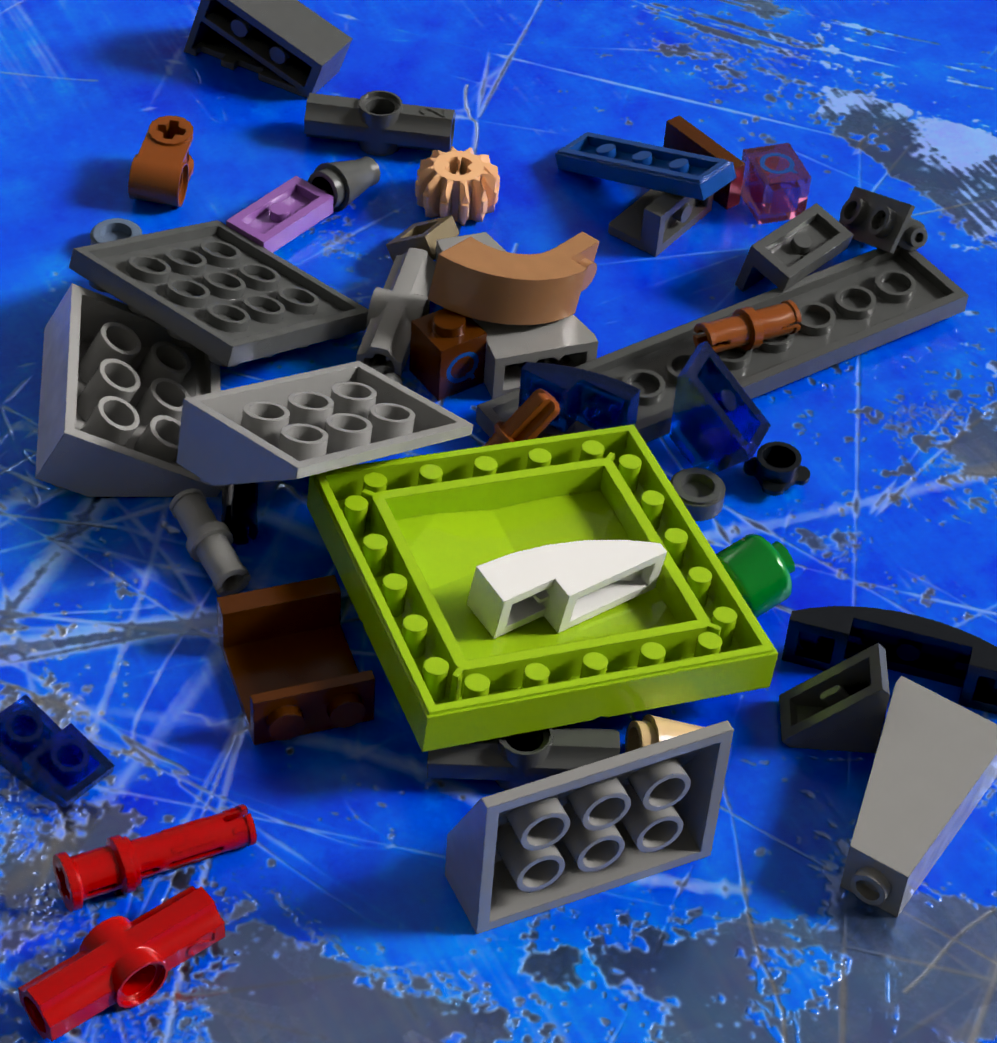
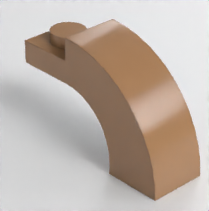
M581 232L549 251L538 254H516L492 248L470 236L438 254L428 300L463 316L498 324L537 325L567 318L575 314L581 291L585 290L594 279L597 271V264L594 260L600 241L585 232Z

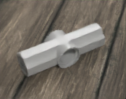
M409 248L406 253L396 255L384 288L376 287L373 291L368 310L367 330L357 351L356 361H360L371 368L385 365L392 368L394 373L401 377L410 354L411 321L428 315L430 311L428 295L436 261L429 256L426 250Z

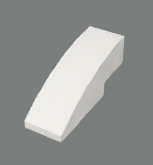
M583 540L549 544L511 553L476 566L467 605L494 639L543 616L555 631L560 633L654 589L667 551L661 543Z

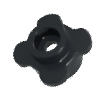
M784 442L766 443L758 449L756 457H749L744 461V472L749 476H754L761 485L763 492L769 495H781L790 486L807 484L810 478L809 469L801 466L802 458L800 452L792 445Z

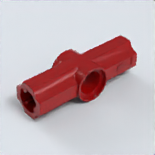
M193 886L131 922L123 916L111 917L102 921L86 935L77 954L19 987L20 1002L32 1026L43 1039L48 1038L54 1041L115 1003L126 1009L146 1002L163 986L168 971L225 937V922L221 918L210 895L202 887L196 889Z

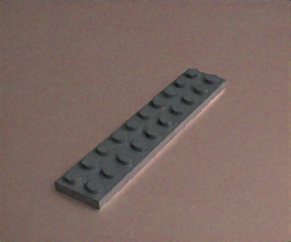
M897 246L894 254L877 248L808 275L784 292L779 288H775L477 405L476 423L491 437L495 433L494 425L498 421L506 422L535 390L541 388L557 400L560 404V412L537 438L634 424L646 443L964 312L969 295L917 250L909 251ZM791 300L800 310L802 322L789 324H799L801 329L798 333L764 340L758 348L746 351L738 347L716 353L710 357H703L698 353L693 341V335L705 333L694 332L696 324L731 317L734 311L749 306L757 310Z

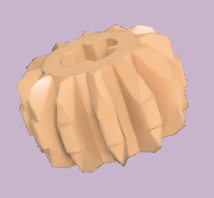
M451 146L449 152L433 150L430 158L420 161V168L417 170V180L415 182L417 205L425 209L426 217L434 218L452 215L454 221H458L462 226L469 219L483 222L485 214L494 212L495 204L498 202L500 186L498 167L490 163L489 155H474L472 148H468L465 151H457Z

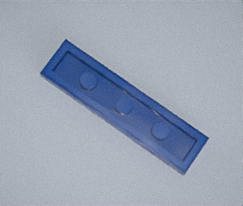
M590 132L583 134L555 153L558 169L698 200H705L736 179L734 163L729 160Z

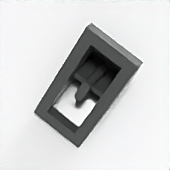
M877 643L780 694L781 741L789 748L876 753L890 697L886 649Z

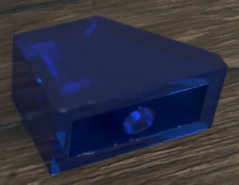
M705 341L698 344L677 378L669 437L693 468H703L716 473L752 459L771 425L709 343Z

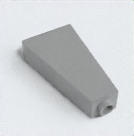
M487 232L436 240L435 261L437 262L439 253L470 236L487 246L507 251ZM574 314L555 322L537 325H506L472 318L487 333L484 384L492 399L597 358V337Z
M903 676L897 680L851 840L840 884L842 888L852 892L869 905L877 906L895 917L899 916L997 778L996 723Z

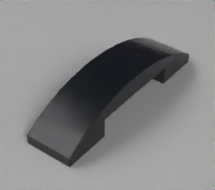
M828 606L796 610L791 613L782 661L826 671L843 662L844 658L848 659L879 643L886 649L887 669L961 687L959 705L997 714V647L979 637L938 621L878 608Z

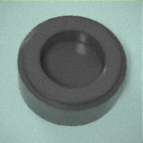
M687 468L673 475L670 482L695 521L712 519L721 512L726 488L723 480L718 475L703 468Z

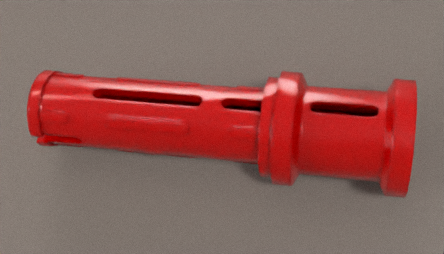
M241 804L221 813L199 818L133 840H129L126 836L115 835L107 838L105 846L71 857L65 851L55 854L52 861L55 880L66 908L73 912L83 907V901L116 890H120L124 895L136 891L137 887L141 886L143 879L152 877L155 874L174 870L230 850L254 845L257 841L256 828L251 813L248 814V808Z

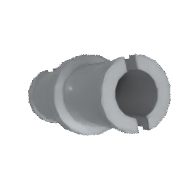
M192 488L178 493L171 500L169 508L187 537L186 549L191 558L196 562H201L211 578L213 587L218 595L227 596L239 593L249 584L251 576L246 567L242 565L232 546L233 535L224 522H219L206 503V498L201 490Z

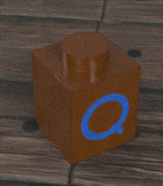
M445 308L412 320L409 370L438 401L484 383L487 333L472 318Z

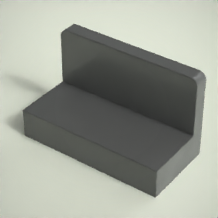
M650 189L609 223L608 233L657 257L711 211L714 194L705 200H698Z
M816 203L751 246L735 285L744 292L766 277L784 292L846 250L854 234Z

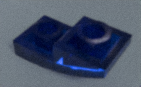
M527 362L521 368L518 408L535 390L541 388L547 391L560 404L559 414L549 425L563 432H566L576 420L595 430L632 424L636 427L641 389L602 374L564 365Z
M24 695L0 713V764L24 784L50 801L66 808L113 772L114 764L72 723L61 729L27 695Z

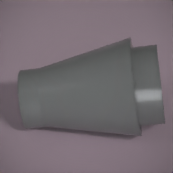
M368 156L356 160L323 163L316 167L314 173L310 175L308 182L334 197L333 211L338 212L345 209L369 187L379 182L380 169L375 160Z

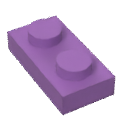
M294 176L226 220V225L274 253L333 213L334 197L302 178Z

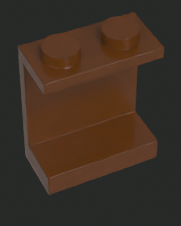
M335 575L217 597L218 641L254 745L277 740H289L300 735L338 727L346 728L357 723L374 720L375 677L372 670L359 672L340 625L341 590Z

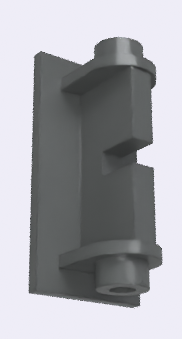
M855 186L850 198L841 209L839 222L854 234L852 239L894 254L897 246L914 251L924 246L928 239L925 226L920 221L911 217L915 208L913 205Z

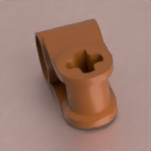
M163 116L155 119L149 125L140 151L135 155L131 165L128 182L130 199L176 207L182 206L189 180L194 171V160L189 155V148L193 141V126L188 120L179 116Z

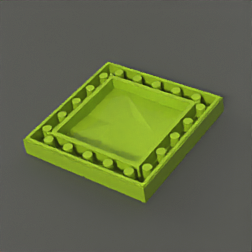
M634 424L351 465L309 476L307 497L309 512L361 622H363L364 629L422 752L591 721L600 716H618L770 687L778 652ZM583 540L661 543L666 549L667 554L654 589L560 633H557L543 616L494 639L467 605L476 566L511 553L549 544Z

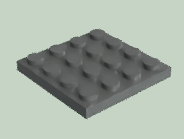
M218 220L73 248L69 268L89 280L91 287L115 296L126 303L127 308L132 313L155 321L166 328L168 335L172 338L190 343L206 353L208 360L219 366L236 367L240 363L259 358L273 357L275 354L296 348H307L311 344L330 339H340L342 336L364 331L367 328L369 309Z

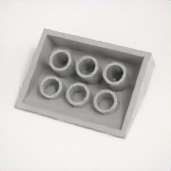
M72 283L44 328L35 478L87 497H175L181 491L192 488L201 490L205 497H217L222 487L210 486L201 482L197 475L182 467L176 461L183 399L221 391L220 366L208 360L206 353L190 343L172 338L168 335L167 329L155 321L132 313L127 308V304Z
M355 361L184 398L176 463L197 475L201 482L216 487H224L231 484L295 480L472 435L473 424L368 365Z
M726 720L481 798L447 834L445 877L476 934L711 856L734 732L729 721Z

